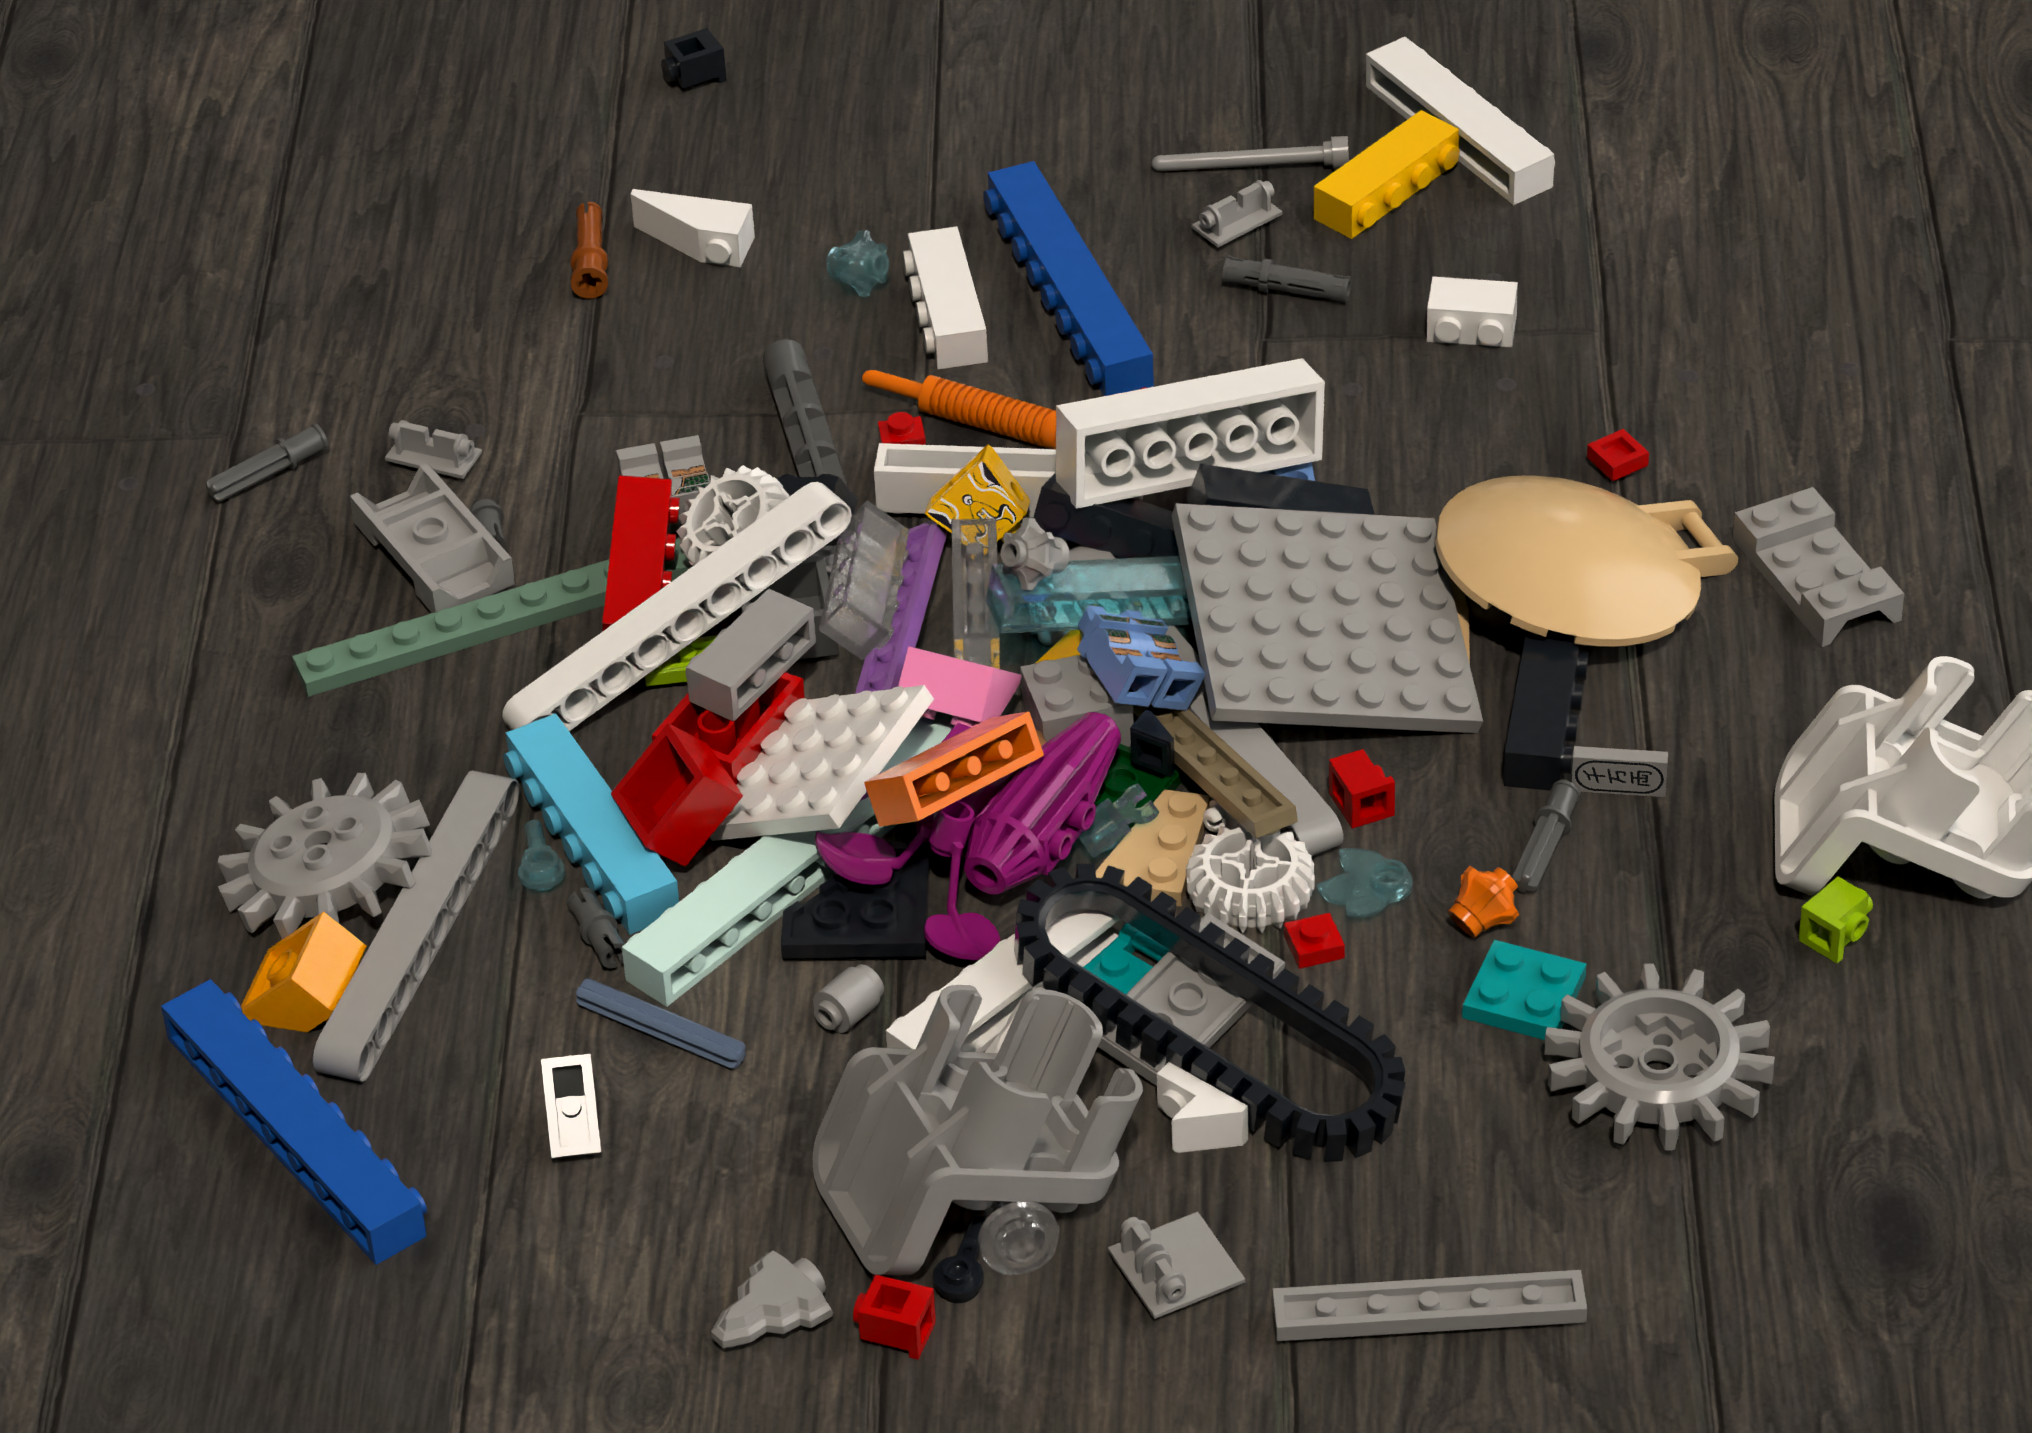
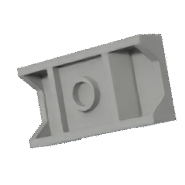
M428 463L419 466L406 492L378 504L371 502L359 493L350 495L353 521L374 546L381 543L414 581L415 594L431 613L474 601L515 585L511 556Z
M1811 487L1735 512L1734 542L1821 647L1830 645L1848 620L1878 610L1893 623L1901 621L1904 601L1903 591L1881 566L1874 569L1868 567L1834 527L1835 512L1815 488Z

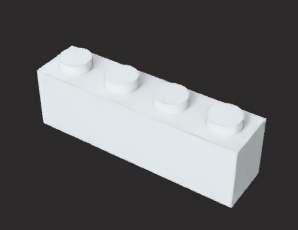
M958 227L908 233L909 250L902 251L905 276H910L909 288L912 302L919 301L916 302L919 328L926 327L923 328L926 354H934L937 369L987 363L986 326Z

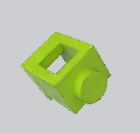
M1839 876L1836 877L1802 906L1799 941L1836 964L1843 959L1844 946L1850 941L1855 942L1860 939L1867 929L1869 923L1867 914L1873 909L1871 897L1863 889L1855 887Z

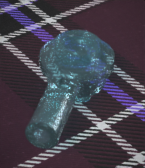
M531 820L524 827L528 849L524 851L525 855L521 859L518 876L521 884L525 887L537 891H546L560 883L565 877V865L557 853L551 850V846L546 845L542 823L537 820Z

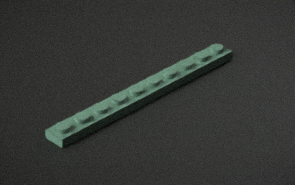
M679 538L676 539L674 561L666 560L665 571H672V581L693 567L679 546L681 543ZM609 559L293 655L294 670L309 697L602 607L605 604Z

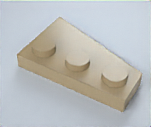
M1164 789L1096 870V877L1102 878L1108 865L1125 870L1124 886L1127 887L1139 876L1152 885L1151 902L1163 891L1177 900L1176 906H1182L1187 890L1186 866L1193 853L1194 845L1201 843L1205 829L1203 814L1205 810L1210 808V795Z

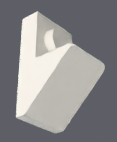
M1170 1062L1157 1073L1158 1108L1173 1118L1171 1124L1172 1150L1174 1152L1182 1153L1243 1146L1248 1141L1247 1105Z

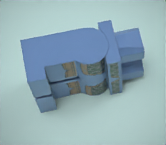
M1088 606L1078 623V628L1084 636L1077 650L1083 658L1088 659L1090 666L1113 701L1120 704L1148 707L1151 703L1153 707L1187 710L1206 673L1197 662L1182 660L1178 654L1175 640L1171 636L1165 635L1169 628L1164 621L1144 618L1140 611L1126 610L1119 615L1107 614L1103 607Z

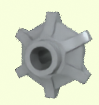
M1023 518L1021 527L1013 534L1005 532L1002 539L1004 544L1001 548V559L1005 564L1002 567L1004 576L1014 575L1020 581L1021 590H1033L1044 577L1059 574L1067 567L1069 562L1067 543L1062 538L1053 537L1052 532H1045L1038 525L1035 518Z

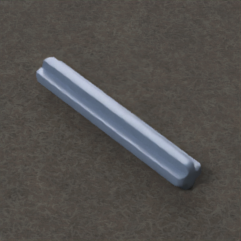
M590 978L584 979L581 986H578L576 990V1002L578 1005L730 1069L738 1068L741 1061H744L746 1057V1045L742 1041Z

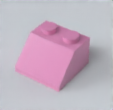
M908 646L898 686L905 688L925 685L934 700L921 717L935 720L936 712L938 711L952 715L950 723L952 725L961 723L973 727L989 718L1001 716L1018 688L1022 675Z

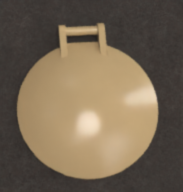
M1507 476L1486 480L1467 487L1450 499L1443 508L1438 519L1437 536L1435 539L1438 557L1449 577L1468 597L1487 610L1493 605L1512 616L1511 624L1546 637L1548 630L1573 635L1575 644L1591 646H1629L1650 642L1674 632L1677 623L1683 619L1688 620L1693 614L1700 597L1701 577L1727 574L1738 564V556L1730 546L1722 545L1702 520L1701 510L1691 500L1637 505L1615 493L1590 484L1546 476ZM1687 529L1702 548L1689 549L1676 531Z

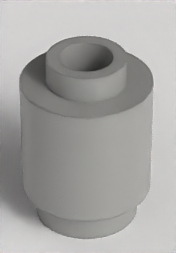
M860 964L856 967L846 968L814 995V1015L817 1021L828 1030H834L839 1033L848 1031L879 1004L880 997L884 993V985L881 978L867 965Z

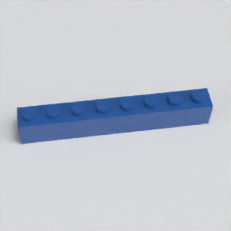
M1031 161L988 172V190L983 192L987 212L990 215L995 214L1002 237L1010 239L1016 260L1018 262L1023 261L1031 285H1037L1040 289L1044 307L1046 310H1052L1055 314L1059 332L1061 335L1067 334L1070 339L1073 355L1076 360L1082 359L1091 385L1097 384L1103 396L1139 390L1143 387H1154L1152 351L1036 163Z
M210 979L161 1005L168 1040L375 1265L427 1237L423 1217L427 1213V1207L420 1193L414 1187L408 1189L400 1181L396 1169L388 1159H379L373 1152L370 1142L364 1133L360 1130L354 1132L348 1126L340 1108L334 1102L327 1103L320 1096L316 1084L308 1074L301 1076L294 1068L291 1058L281 1046L275 1048L270 1043L261 1024L256 1019L250 1021L242 1013V1009L232 993L227 992L224 994Z

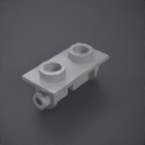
M1257 180L1252 185L1237 192V202L1230 195L1213 205L1204 207L1203 213L1199 215L1200 221L1192 224V228L1216 247H1220L1281 216L1282 211L1271 203V196L1274 195L1272 184L1269 181Z
M401 420L399 423L393 422L389 428V439L394 440L395 444L385 456V461L419 468V466L428 463L436 473L464 479L481 455L482 449L475 448L474 442L468 440L466 434H455L435 429L432 437H429L428 427Z

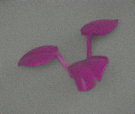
M958 800L935 812L932 824L922 823L918 835L899 857H896V852L889 843L875 835L857 832H844L841 834L816 832L815 843L823 860L833 871L850 881L871 885L889 882L892 877V869L902 868L923 841L928 838L931 843L930 847L936 854L952 858L947 901L948 915L936 914L927 919L924 926L927 941L944 954L967 960H980L1001 941L996 927L987 918L977 913L958 914L956 909L960 858L964 857L966 859L970 839L968 834L974 818V810L967 803Z

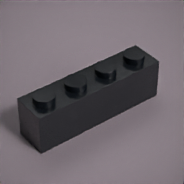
M1201 463L1187 496L1188 504L1375 515L1368 489Z
M1056 472L1041 487L1033 518H1035L1038 525L1045 532H1052V535L1096 550L1111 552L1114 556L1184 579L1172 521L1173 511L1134 498L1093 504L1092 506L1076 509L1071 503L1069 494L1057 483Z
M1526 630L1505 748L1504 786L1551 791L1553 784L1556 781L1562 780L1563 773L1571 774L1574 746L1567 744L1568 741H1577L1579 714L1572 713L1573 710H1582L1584 683L1577 682L1578 679H1587L1589 652H1581V644L1574 643L1573 635L1548 630L1546 637Z

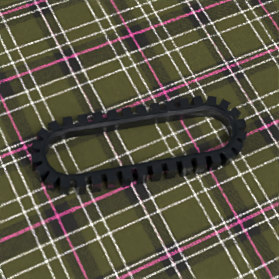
M1095 863L1077 864L1076 877L1072 879L1063 866L1048 872L1047 884L1037 879L1027 889L1026 900H1020L1016 912L1014 952L1017 964H1023L1022 975L1032 987L1043 981V988L1046 990L1068 994L1085 1004L1101 1022L1103 1035L1106 1036L1117 1025L1115 1043L1130 1052L1141 1041L1140 1059L1155 1068L1166 1057L1165 1065L1170 1062L1248 1106V1128L1254 1132L1266 1121L1264 1139L1278 1148L1289 1137L1295 1138L1294 1155L1311 1159L1315 1147L1322 1146L1324 1162L1343 1161L1345 1145L1353 1156L1357 1158L1372 1152L1373 1140L1382 1145L1392 1134L1394 1123L1398 1124L1402 1108L1406 1071L1402 1057H1394L1396 1046L1385 1034L1372 1040L1373 1023L1359 1015L1348 1027L1349 1008L1333 1000L1323 1011L1324 993L1309 984L1298 995V976L1284 968L1273 979L1274 961L1259 953L1248 963L1250 946L1235 937L1224 948L1225 930L1212 922L1199 933L1201 915L1185 907L1175 917L1177 900L1162 891L1151 902L1152 885L1138 876L1127 887L1124 886L1125 870L1108 865L1103 877L1097 878ZM1075 910H1102L1117 916L1355 1067L1366 1078L1372 1091L1367 1102L1354 1111L1338 1115L1317 1114L1297 1105L1063 955L1051 944L1046 931L1054 920L1067 912Z

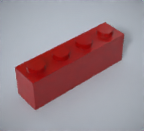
M618 476L602 632L672 582V571H665L666 560L674 561L676 534H669V524H678L680 498L672 497V479Z

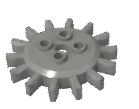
M357 773L345 795L331 796L322 778L312 780V801L294 809H291L285 801L275 796L269 800L275 821L266 829L239 824L235 829L244 851L249 852L222 855L218 858V865L227 882L218 886L229 912L238 910L246 930L251 933L255 932L275 915L273 921L282 939L297 930L303 918L316 917L323 911L339 923L337 912L356 903L371 916H377L382 913L375 893L384 883L411 889L416 883L407 861L402 859L431 856L432 848L423 829L430 826V823L420 800L410 803L402 783L398 780H394L372 798L374 792L366 773Z
M1644 964L1640 977V990L1623 993L1606 972L1598 974L1596 979V997L1602 1005L1596 1009L1568 994L1562 999L1561 1021L1580 1031L1547 1027L1545 1033V1055L1574 1058L1549 1064L1548 1086L1550 1091L1585 1085L1587 1089L1573 1097L1572 1119L1578 1124L1603 1107H1606L1608 1110L1616 1113L1614 1116V1142L1623 1145L1632 1134L1634 1126L1638 1121L1659 1124V1138L1664 1150H1675L1679 1136V1123L1696 1119L1714 1142L1723 1139L1724 1116L1717 1108L1722 1103L1751 1118L1758 1113L1760 1092L1738 1080L1772 1084L1775 1057L1743 1053L1769 1047L1770 1025L1767 1020L1735 1027L1732 1025L1733 1021L1744 1015L1745 993L1741 990H1735L1712 1005L1702 999L1704 971L1694 969L1685 980L1683 989L1677 991L1659 988L1660 977L1655 965ZM1654 1061L1661 1064L1668 1063L1671 1066L1664 1070H1655L1646 1064ZM1619 1066H1626L1628 1068L1622 1069ZM1689 1075H1695L1696 1077L1691 1078V1077H1688V1076H1689Z

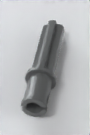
M316 423L286 440L280 437L275 440L274 446L206 481L208 493L213 500L220 503L286 468L293 470L297 468L299 461L327 449L329 446L327 437Z
M1556 781L1552 786L1545 806L1539 808L1534 816L1536 825L1512 875V878L1518 885L1517 891L1526 894L1527 891L1534 892L1538 889L1561 836L1566 835L1571 828L1570 817L1580 799L1581 792L1570 781Z

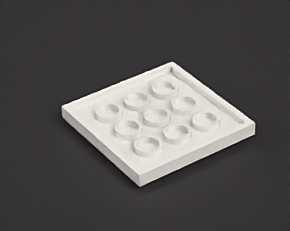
M925 685L905 688L898 686L889 690L873 692L866 690L857 694L841 696L834 694L825 698L808 700L802 698L795 701L786 709L784 713L786 719L779 729L770 733L762 741L761 748L763 750L756 760L747 764L738 773L737 779L739 782L736 786L743 794V797L736 804L733 811L727 815L713 832L710 839L716 841L840 828L867 790L864 782L880 774L933 702V696Z

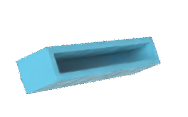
M555 713L506 732L508 752L503 754V759L510 777L520 779L532 807L539 806L549 832L552 835L558 833L562 839L568 859L572 863L578 862L580 864L588 887L593 889V891H599L605 909L621 922L628 934L631 935L645 929L657 920L665 910L675 906L679 902L677 880L657 852L645 847L610 794L612 790Z

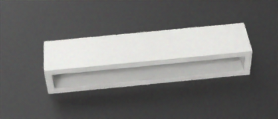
M1400 38L1366 53V87L1407 120L1422 110L1458 128L1460 150L1458 161L1511 204H1518L1553 187L1554 153L1408 38Z
M879 443L874 467L877 512L925 514L929 499L984 447ZM992 447L1030 499L1029 508L1024 517L1033 518L1041 487L1056 472V449ZM1143 495L1132 497L1134 499L1143 501Z
M1080 909L1067 912L1054 920L1046 933L1055 948L1072 961L1084 967L1118 937L1120 930L1126 922L1102 910ZM1015 933L1008 939L1000 941L992 951L976 963L965 967L956 978L939 991L932 992L923 1003L907 1015L896 1019L886 1030L887 1048L916 1049L941 991L952 985H971L981 995L982 1002L960 1051L983 1053L987 1050L1005 1027L1016 1005L1025 994L1035 987H1043V981L1032 987L1022 975L1023 964H1017L1014 952Z

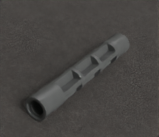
M789 339L778 340L770 344L764 351L763 364L799 477H819L821 474H832L839 476L848 487L804 349L798 342ZM856 509L846 543L852 541L860 530V521Z

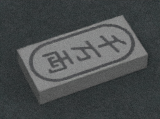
M1574 746L1572 783L1580 789V792L1665 797L1668 752Z

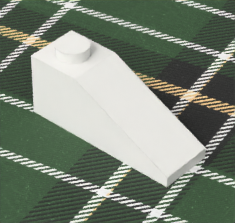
M633 189L631 192L635 228L700 262L741 267L755 238L752 204Z

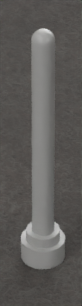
M1348 136L1331 137V141H1323V146L1158 155L1153 158L1152 167L1158 172L1324 162V166H1333V170H1336L1349 161Z

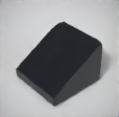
M1145 710L1130 727L1131 762L1172 777L1175 774L1174 738L1151 711Z

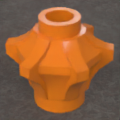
M1469 866L1461 875L1459 895L1447 913L1460 929L1470 937L1476 938L1482 931H1486L1492 926L1511 924L1520 915L1514 906L1513 894L1518 885L1500 867H1497L1493 872H1482Z

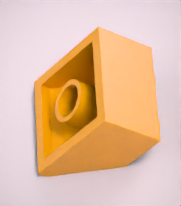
M323 911L267 950L240 1006L242 1013L250 1021L256 1019L263 1026L309 1032L322 1022L328 1021L357 970L367 946Z

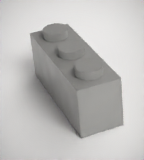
M768 589L754 603H750L727 629H723L707 648L690 660L688 666H686L689 702L734 722L816 643L813 608Z

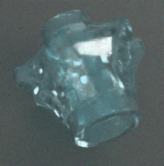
M869 230L858 231L854 239L849 243L831 249L827 256V270L832 278L842 280L844 284H850L860 297L870 296L871 289L877 282L886 283L888 277L886 273L889 269V259L886 254L888 249L885 243H875L870 237Z

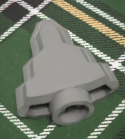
M774 1250L766 1253L749 1267L750 1277L738 1286V1300L722 1311L711 1330V1336L722 1348H730L750 1343L766 1332L785 1334L800 1325L812 1328L833 1316V1311L823 1296L826 1286L821 1273L806 1258H801L792 1264Z

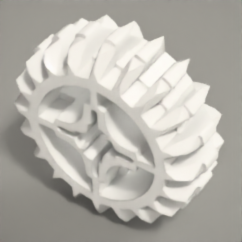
M742 465L737 472L726 468L722 478L711 475L710 484L705 488L697 486L699 493L697 497L686 500L689 511L678 515L682 524L676 531L681 540L679 546L683 554L689 559V563L694 566L790 497V495L775 477L772 478L770 474L761 471L758 467L751 470Z
M1239 822L1236 828L1232 830L1220 826L1217 836L1205 834L1202 844L1194 845L1193 853L1186 866L1187 892L1190 899L1193 900L1196 912L1204 913L1205 915L1210 913L1230 927L1233 925L1239 926L1242 934L1247 928L1257 927L1263 933L1265 927L1270 924L1281 929L1285 919L1296 920L1299 911L1307 909L1310 896H1312V890L1315 887L1314 863L1311 855L1308 854L1305 848V842L1296 841L1293 832L1280 834L1279 831L1256 839Z

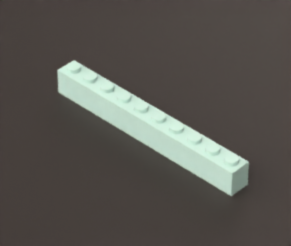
M937 711L935 720L921 717L881 773L940 744L955 726L950 724L952 715ZM867 797L858 802L840 828L817 831L825 834L857 832L881 838L896 825L879 827L870 799ZM817 831L762 836L739 856L732 858L725 867L711 878L700 883L693 892L675 906L665 910L640 933L633 935L622 946L626 981L668 1007L783 916V911L797 901H802L836 874L826 864L815 843Z

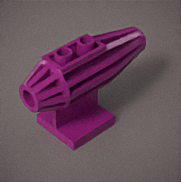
M1097 712L1084 714L1041 746L1044 756L960 799V801L967 803L974 810V818L968 834L970 839L964 870L967 878L976 888L988 894H1000L1037 878L1041 874L1048 876V872L1052 871L1060 860H1064L1068 856L1072 844L1083 830L1086 831L1091 827L1096 814L1094 802L1121 742V733L1111 717ZM957 723L943 741L971 727ZM935 813L915 821L917 835L920 832L922 823L932 824ZM926 838L923 842H929V839ZM930 847V853L936 855Z

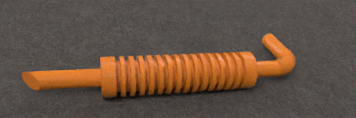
M868 370L862 375V381L868 386L917 399L918 408L921 412L1038 446L1056 449V410L1025 401L1022 402L1018 399L991 393L934 375L927 376L923 383L877 370Z

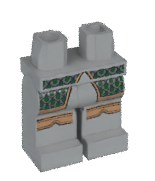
M698 435L660 442L663 475L655 443L616 450L619 475L672 479V497L680 498L679 515L689 511L686 500L697 497L699 494L697 486L705 488L710 484ZM680 518L678 524H669V534L676 532L682 526Z

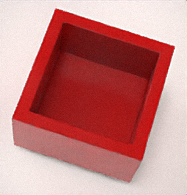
M667 723L610 793L645 847L683 866H686L704 846L708 838L743 797V794L709 745Z

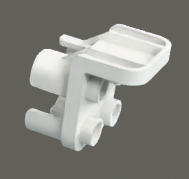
M1948 656L1934 658L1899 699H1893L1862 685H1848L1840 688L1795 742L1784 760L1775 788V875L1777 881L1804 894L1814 895L1827 884L1861 842H1865L1883 859L1895 864H1906L1911 861L1952 878L1963 891L1974 897L1986 899L1993 895L1998 897H2014L2021 894L2032 882V690L2020 692L1987 732L1981 736L1943 720L1974 682V668L1962 660Z

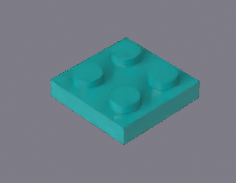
M1494 940L1463 1003L1462 1018L1545 1040L1547 1027L1563 1028L1565 1022L1561 1021V1001L1567 994L1576 999L1586 978L1587 963Z

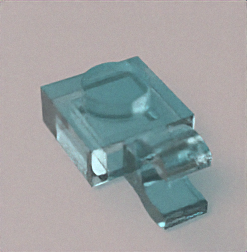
M1139 784L1130 786L1114 803L1107 798L1096 807V814L1091 827L1086 831L1083 830L1078 837L1093 858L1103 851L1116 847L1122 838L1132 831L1128 826L1129 823L1145 824L1154 820L1159 814V810L1152 801H1149L1141 808H1135L1137 802L1147 796Z

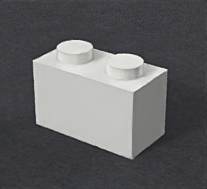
M1432 277L1427 308V342L1512 348L1517 316L1518 282Z

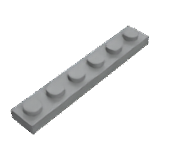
M1581 1270L1272 1288L1277 1341L1587 1322V1304Z

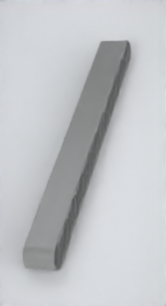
M1084 545L1069 550V562L1065 568L1069 586L1079 587L1084 594L1085 600L1107 602L1116 609L1119 615L1126 610L1135 611L1130 598H1143L1152 618L1158 620L1148 600V595L1111 552L1096 550ZM1165 623L1169 628L1165 635H1169L1175 640L1178 654L1182 660L1197 662L1201 666L1198 653L1172 623ZM1203 679L1188 709L1296 806L1298 822L1281 828L1280 834L1293 832L1296 841L1305 842V848L1311 857L1340 846L1343 843V830L1338 817L1258 723L1212 721Z

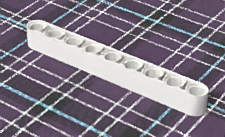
M812 482L803 486L515 694L503 709L502 717L504 723L511 730L556 713L568 731L572 730L847 529L852 515L850 507L822 483Z

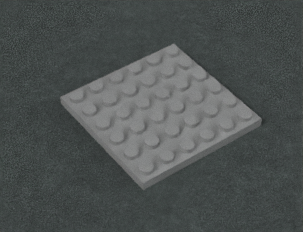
M1175 504L1172 521L1200 663L1206 673L1204 683L1212 721L1462 733L1479 732L1483 718L1449 576L1441 564L1435 546L1437 536L1435 518Z

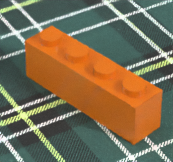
M1030 712L1009 714L989 718L865 781L864 784L879 827L915 822L1044 756Z

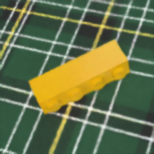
M1420 110L1314 186V220L1353 239L1458 163L1460 155L1459 129Z

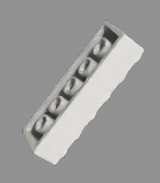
M1301 358L1056 405V481L1069 494L1071 503L1077 509L1092 506L1093 504H1102L1192 486L1200 463L1263 472L1322 460L1325 381Z

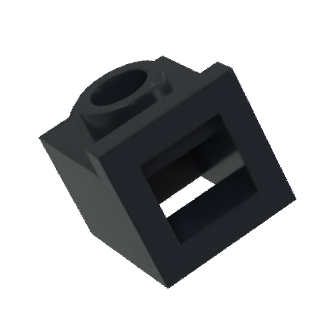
M708 28L664 42L665 59L661 60V68L668 82L677 81L683 89L699 85L704 81L714 78L719 83L727 81L724 48Z

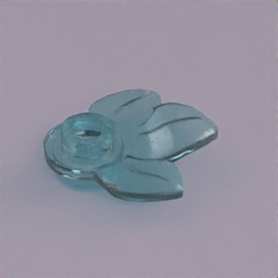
M1345 848L1339 850L1340 862L1345 873L1317 884V891L1324 899L1333 904L1346 905L1348 916L1369 917L1383 911L1388 903L1405 899L1412 891L1413 879L1407 867L1398 860L1384 859L1380 853L1372 850Z

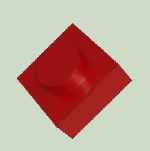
M1624 429L1587 444V458L1612 481L1642 469L1649 464V452Z
M1330 912L1284 923V938L1299 969L1345 959V944Z

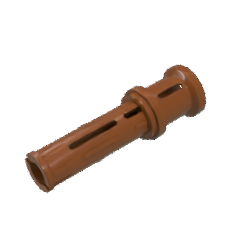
M587 202V213H585L584 203L577 207V248L571 255V268L573 269L570 278L571 288L575 294L587 299L601 296L608 287V276L605 272L608 266V257L604 249H602L603 214L601 207L594 202Z

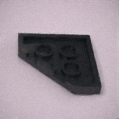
M911 842L888 843L894 848L896 857H899ZM923 842L902 868L892 869L891 880L887 883L876 885L861 884L836 874L819 886V894L806 903L801 904L797 901L783 911L782 958L926 956L927 939L924 933V926L928 919L930 843Z

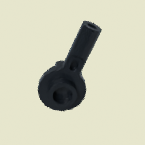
M975 1215L971 1217L957 1255L945 1258L934 1268V1286L942 1298L948 1302H968L976 1297L983 1285L984 1272L981 1265L976 1261L990 1225L989 1221L983 1216Z

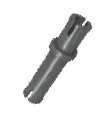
M1227 255L1222 273L1223 282L1258 287L1259 292L1268 293L1271 289L1341 301L1342 303H1347L1352 283L1351 276L1334 275L1274 264L1272 259L1265 258L1263 262L1236 258Z

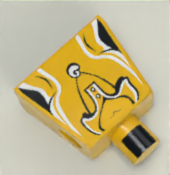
M987 444L929 499L925 514L979 553H985L998 540L1004 543L1002 539L1005 532L1013 534L1021 527L1022 523L1020 520L1027 514L1030 499L995 450Z

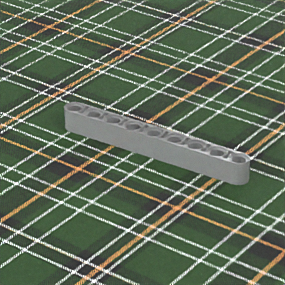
M474 770L469 771L429 840L432 848L431 856L420 857L412 871L416 883L411 889L402 888L320 1033L313 1054V1067L316 1072L364 1082L368 1079L513 817L519 800L518 780Z

